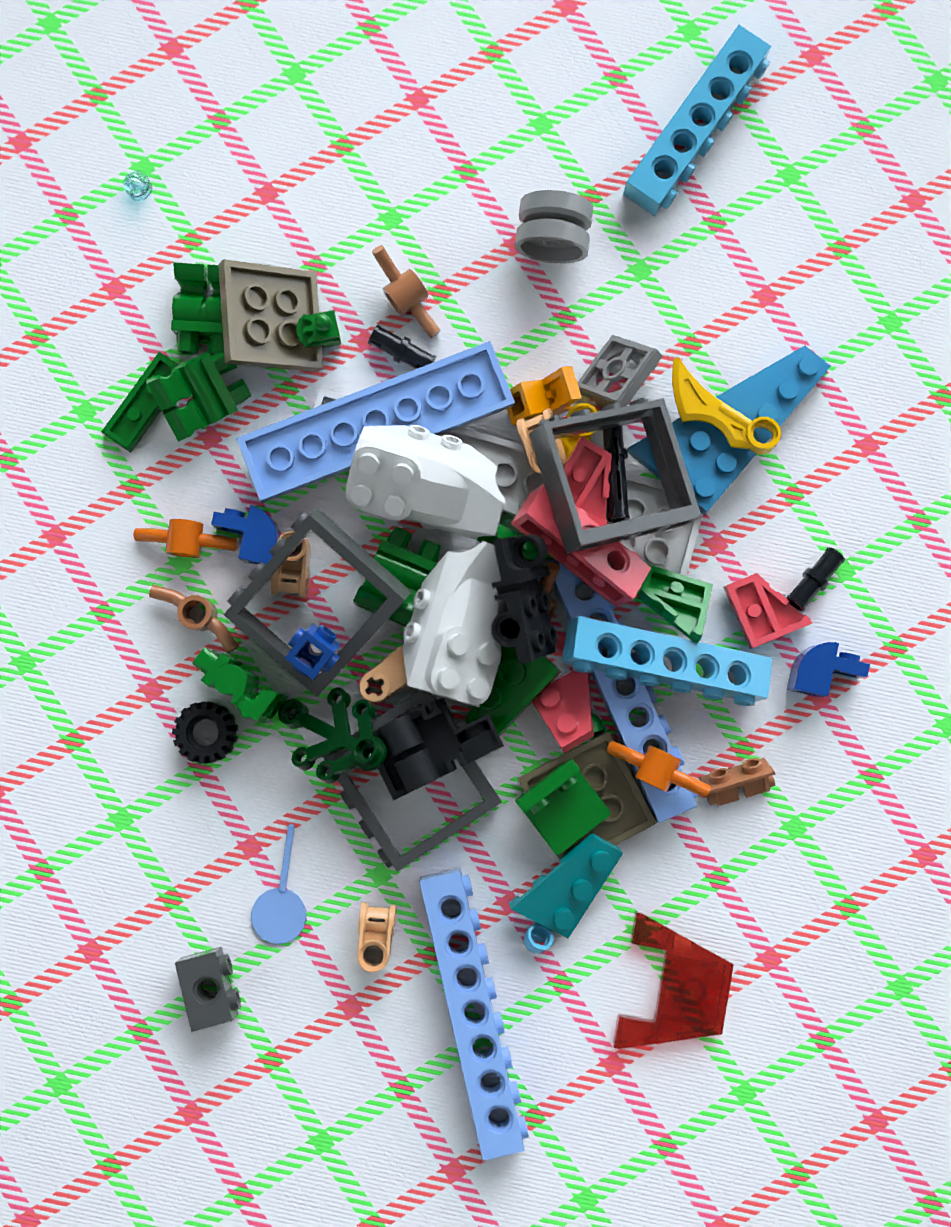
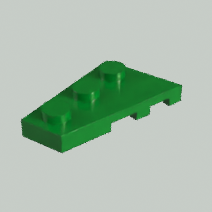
M502 646L501 659L488 699L481 703L479 707H471L465 722L469 724L489 714L499 736H501L562 671L546 656L532 662L519 664L515 646Z

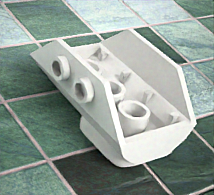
M405 425L364 426L352 458L345 489V500L358 510L390 520L409 519L420 523L421 526L427 529H441L474 540L482 536L496 535L506 499L497 487L495 475L498 467L472 446L462 443V440L458 437L451 435L441 437L429 433L428 429L418 425H411L409 427Z
M482 541L476 547L465 552L455 553L447 551L422 582L421 588L414 597L415 608L411 621L404 630L405 641L402 650L408 686L475 707H479L481 703L488 699L501 659V648L492 635L491 626L498 614L507 611L505 599L495 601L494 595H498L497 588H492V583L501 581L493 544Z

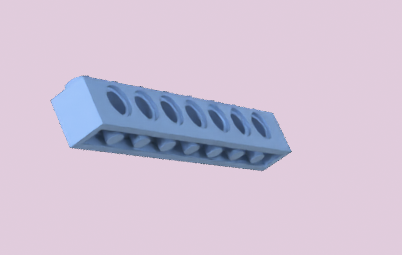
M559 564L560 570L553 586L568 621L578 616L589 618L591 615L598 614L606 622L625 626L622 620L617 622L612 609L616 607L593 589V595L590 600L582 601L578 599L575 595V586L586 583L562 564ZM599 642L598 651L602 656V650L605 645ZM635 651L631 653V658L639 665L640 658ZM594 670L591 674L621 744L644 754V743L649 739H654L658 742L660 750L681 760L677 770L682 772L680 766L685 765L683 757L677 746L671 747L667 738V734L671 733L670 727L663 714L657 715L653 703L657 702V698L652 686L641 685L638 683L639 679L628 677L632 681L633 689L629 695L624 696L616 690V679L606 677V672ZM635 707L641 708L646 713V721L641 727L633 726L629 720V714ZM630 764L636 775L639 767ZM637 779L648 807L658 823L697 807L694 798L698 797V795L680 786L672 784L668 791L665 792Z
M461 868L420 877L419 882L482 1159L486 1161L523 1152V1139L529 1138L525 1117L517 1116L515 1104L521 1103L517 1082L509 1081L507 1069L513 1068L509 1047H502L499 1034L505 1033L501 1012L494 1013L491 999L497 998L493 978L485 977L483 965L489 964L485 943L478 944L475 931L480 930L481 926L477 909L470 910L467 896L473 895L469 875L462 876ZM447 899H455L460 903L461 911L455 916H448L442 911V903ZM456 933H462L469 939V944L465 949L456 950L449 943L450 937ZM463 968H471L476 972L477 978L470 984H464L459 981L457 977L458 972ZM471 1003H479L484 1007L485 1011L481 1017L471 1018L466 1014L465 1008ZM478 1038H487L493 1045L489 1051L482 1053L475 1050L473 1043ZM487 1073H495L501 1080L496 1086L487 1087L482 1083L481 1079ZM495 1108H503L508 1112L507 1118L501 1122L492 1120L489 1114Z

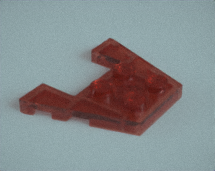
M635 911L630 942L636 945L665 950L654 1019L648 1020L618 1014L613 1047L623 1049L722 1034L734 964L642 912Z

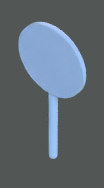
M289 824L287 829L279 888L263 893L254 903L251 912V921L256 933L263 940L273 944H283L292 941L301 933L306 922V908L303 901L296 893L286 889L295 828L293 824Z

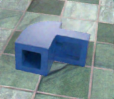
M250 505L247 518H244V512L225 508L224 513L214 511L211 522L213 527L217 530L243 535L238 556L241 561L254 565L263 562L266 565L272 559L273 555L269 551L277 543L281 534L275 522L263 510Z
M837 642L814 645L802 651L793 662L787 690L819 698L828 697L833 673L857 679L867 678L870 664L859 662L860 656L856 654L840 652L839 657H837L839 646Z

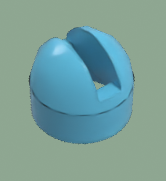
M539 923L533 924L524 935L525 947L528 951L535 954L545 952L554 941L552 931ZM535 942H544V945Z

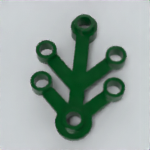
M340 687L332 689L327 696V702L332 707L335 727L310 715L307 706L297 699H288L280 706L278 717L283 724L292 729L304 727L327 739L307 748L299 747L294 751L292 763L299 769L309 770L314 766L317 759L344 748L352 752L333 762L324 760L317 766L316 775L323 782L332 784L339 779L340 773L357 766L364 771L375 770L385 761L387 755L386 744L383 740L374 736L372 725L376 709L367 700L357 701L352 708V715L358 720L360 739L351 736L347 707L350 705L351 696ZM342 695L341 700L336 703L337 698ZM367 707L366 713L361 715L362 710ZM307 754L306 759L301 763L302 757ZM331 768L330 774L325 776L326 771Z

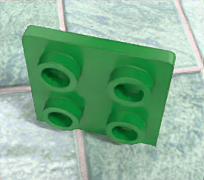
M571 758L515 799V802L556 855H560L611 815L610 810L581 774L580 768Z

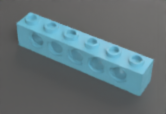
M741 25L737 26L626 181L623 192L624 196L654 216L657 215L661 207L668 209L678 193L674 190L680 181L686 183L696 168L693 162L698 155L705 157L715 141L712 138L713 134L717 129L721 131L725 129L733 116L730 110L735 103L740 106L752 89L749 86L750 82L754 77L759 80L768 68L770 61L766 58L772 47ZM730 68H737L741 70L743 74H735L730 70ZM711 94H720L724 97V100H717ZM700 119L706 123V126H698L693 120ZM683 145L687 148L688 152H678L674 146ZM665 171L670 178L661 179L656 176L655 172Z
M578 616L567 623L562 663L573 665V670L577 672L593 673L594 670L606 672V677L611 679L625 680L627 677L639 679L638 683L645 686L655 687L661 683L670 685V690L674 692L691 693V690L703 692L702 697L707 699L721 700L723 697L733 698L734 703L737 705L754 706L755 702L769 697L772 658L702 642L695 643L688 639ZM599 642L606 646L608 651L607 658L600 655L598 651ZM632 649L639 654V665L631 658ZM664 656L671 661V671L667 670L664 666ZM696 663L703 669L702 678L696 672ZM728 670L734 675V684L728 679Z

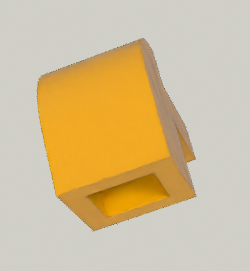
M561 367L542 380L520 382L511 388L510 391L515 401V406L508 408L507 412L511 425L514 426L517 425V420L523 418L526 421L542 415L543 411L548 408L552 410L554 415H560L569 411L572 408L571 404L582 398L573 367Z

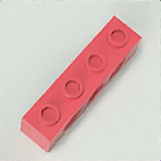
M545 484L532 491L511 524L524 535H537L541 537L546 543L549 555L617 608L633 600L651 567L636 552L629 550L620 542L566 554L557 523L554 520L555 517ZM576 507L583 530L600 527L590 518L586 511Z

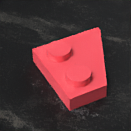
M582 436L563 467L575 506L586 511L590 518L598 525L604 526L607 525L606 507L607 498H609L610 484L608 479L609 472L611 471L612 454Z
M757 573L723 587L749 649L813 624L807 615H802L788 603L789 600L780 592L774 591L769 583Z
M572 670L549 684L532 702L564 754L594 736L593 720L591 717L592 698L589 687L590 673Z

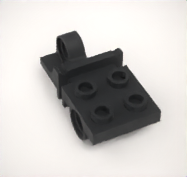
M537 535L513 536L493 540L501 581L492 583V588H497L498 595H494L495 601L505 599L507 611L498 614L492 622L491 631L494 639L504 647L515 646L519 664L532 662L556 652L557 633L554 626L550 624L548 614L550 599L543 590L542 584L539 585L538 578L550 575L548 566L537 567L547 556L546 543ZM527 541L534 543L537 548V556L533 561L527 560L522 553L523 545Z
M440 698L430 703L434 712L430 713L428 706H423L374 731V736L383 740L387 747L385 761L378 767V770L393 801L457 770L458 768L454 762L455 759L463 767L503 747V742L489 714L458 729L444 698Z

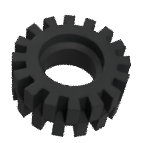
M213 702L190 704V707L184 708L181 711L180 717H176L174 723H177L176 728H172V735H175L176 740H173L175 746L179 747L180 750L178 752L182 756H186L187 760L201 764L213 763L224 759L234 749L233 745L238 740L236 731L239 730L238 725H235L234 715L230 714L226 707ZM203 719L213 721L218 728V737L209 746L198 744L193 736L195 725Z

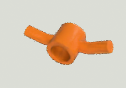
M170 519L168 530L136 528L133 532V537L136 541L167 543L165 553L180 557L199 558L201 547L236 551L237 538L202 534L204 524L192 520Z
M611 741L607 747L608 754L639 767L635 778L662 791L667 792L670 784L673 783L703 798H706L709 794L710 785L677 770L681 760L665 751L649 745L644 755L615 741Z

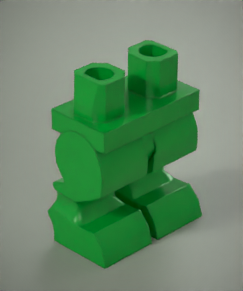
M173 262L174 277L181 288L180 292L173 297V320L171 322V330L176 335L178 352L183 355H198L199 339L210 340V355L224 351L218 265H208L207 269L204 264ZM210 284H211L212 289H213V294L207 298V293H208L209 290H210Z
M224 351L213 355L205 352L199 355V357L183 362L173 368L167 377L158 374L146 378V383L161 411H163V415L178 442L192 436L195 430L199 428L205 429L209 424L237 412L236 406L252 396L243 378L227 386L225 385L221 375L237 368V366L225 364ZM190 398L183 407L177 406L179 400Z
M395 527L387 541H381L374 559L411 591L405 601L388 618V620L406 627L411 621L415 608L414 597L421 588L422 582L438 564L441 546L424 539L417 555L406 550L412 534L404 529ZM365 578L364 584L357 590L353 603L355 606L375 613L387 597Z
M204 647L192 662L195 667L205 674L201 679L204 684L215 688L222 694L233 696L231 703L239 710L243 718L269 723L278 712L280 706L289 697L272 690H261L256 697L259 685L257 675L250 670L240 667L243 664L242 662L225 653L219 655L216 651H210Z

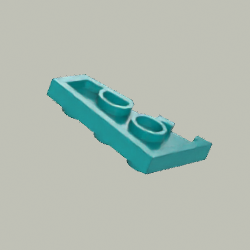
M591 833L560 859V864L545 877L541 875L532 883L533 887L521 897L517 895L508 904L511 910L569 938L618 863L623 852L616 845Z

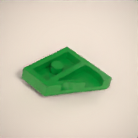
M649 565L651 570L640 587L638 599L690 640L699 643L703 635L713 584Z

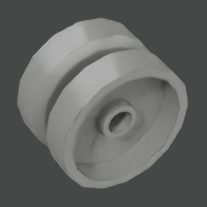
M541 190L525 194L520 200L519 220L523 224L517 228L516 250L523 256L547 263H574L585 259L588 256L590 242L589 233L586 231L592 225L593 205L586 198L565 191Z

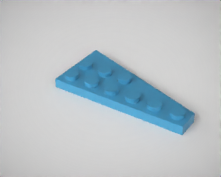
M804 345L716 396V398L752 421L758 417H769L774 419L780 427L831 365ZM678 418L672 422V426L699 510L705 516L755 457L756 453L749 449L730 447L724 434L709 423L701 421L682 423L681 418ZM757 428L753 431V436L759 443L766 444L772 437L771 433L765 428ZM645 437L628 447V454L660 479L648 438Z

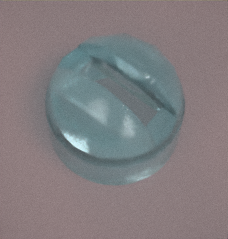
M132 171L124 178V190L131 199L143 201L150 196L152 184L145 174L140 171ZM135 180L140 183H143L144 186L142 188L139 185L132 182Z

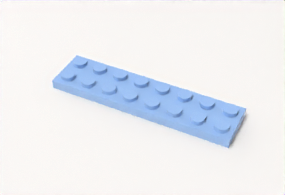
M491 341L242 435L236 439L261 503L350 470L352 458L364 426L405 425L409 427L411 425H418L428 429L429 433L441 435L514 407L515 401Z

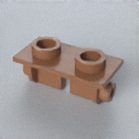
M752 758L745 760L741 765L735 767L715 769L708 775L701 776L700 780L710 785V791L706 797L708 804H716L719 807L740 800L738 788L743 787L746 798L770 791V787L775 786L773 777L775 771L765 758Z

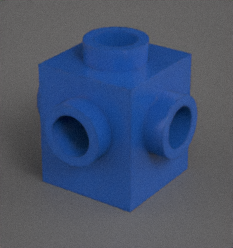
M313 623L306 631L300 627L288 642L292 649L285 659L291 663V666L297 672L314 679L321 670L327 674L340 658L335 652L341 644L336 641L337 636L329 628L323 625L317 627ZM311 644H313L322 652H314L311 648Z

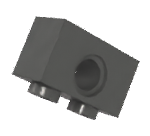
M222 946L184 956L177 960L175 967L191 1032L233 1021L238 1015V1009H241V1000L237 988L232 989L229 975L233 973L232 963L229 955H224ZM208 979L216 983L218 987L217 995L211 996L205 993L203 990L204 980Z

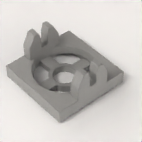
M612 335L578 381L580 393L591 398L600 408L613 403H620L621 407L627 406L650 373L657 367L658 362L663 356L658 349ZM630 359L638 365L635 370L629 368L628 362ZM620 363L623 364L617 374L609 376L613 366ZM601 373H602L603 376H604V378H603V380L601 381V383L598 385V380H599V377H600V375H601ZM621 379L627 380L620 390L611 393L607 392L614 382H618Z

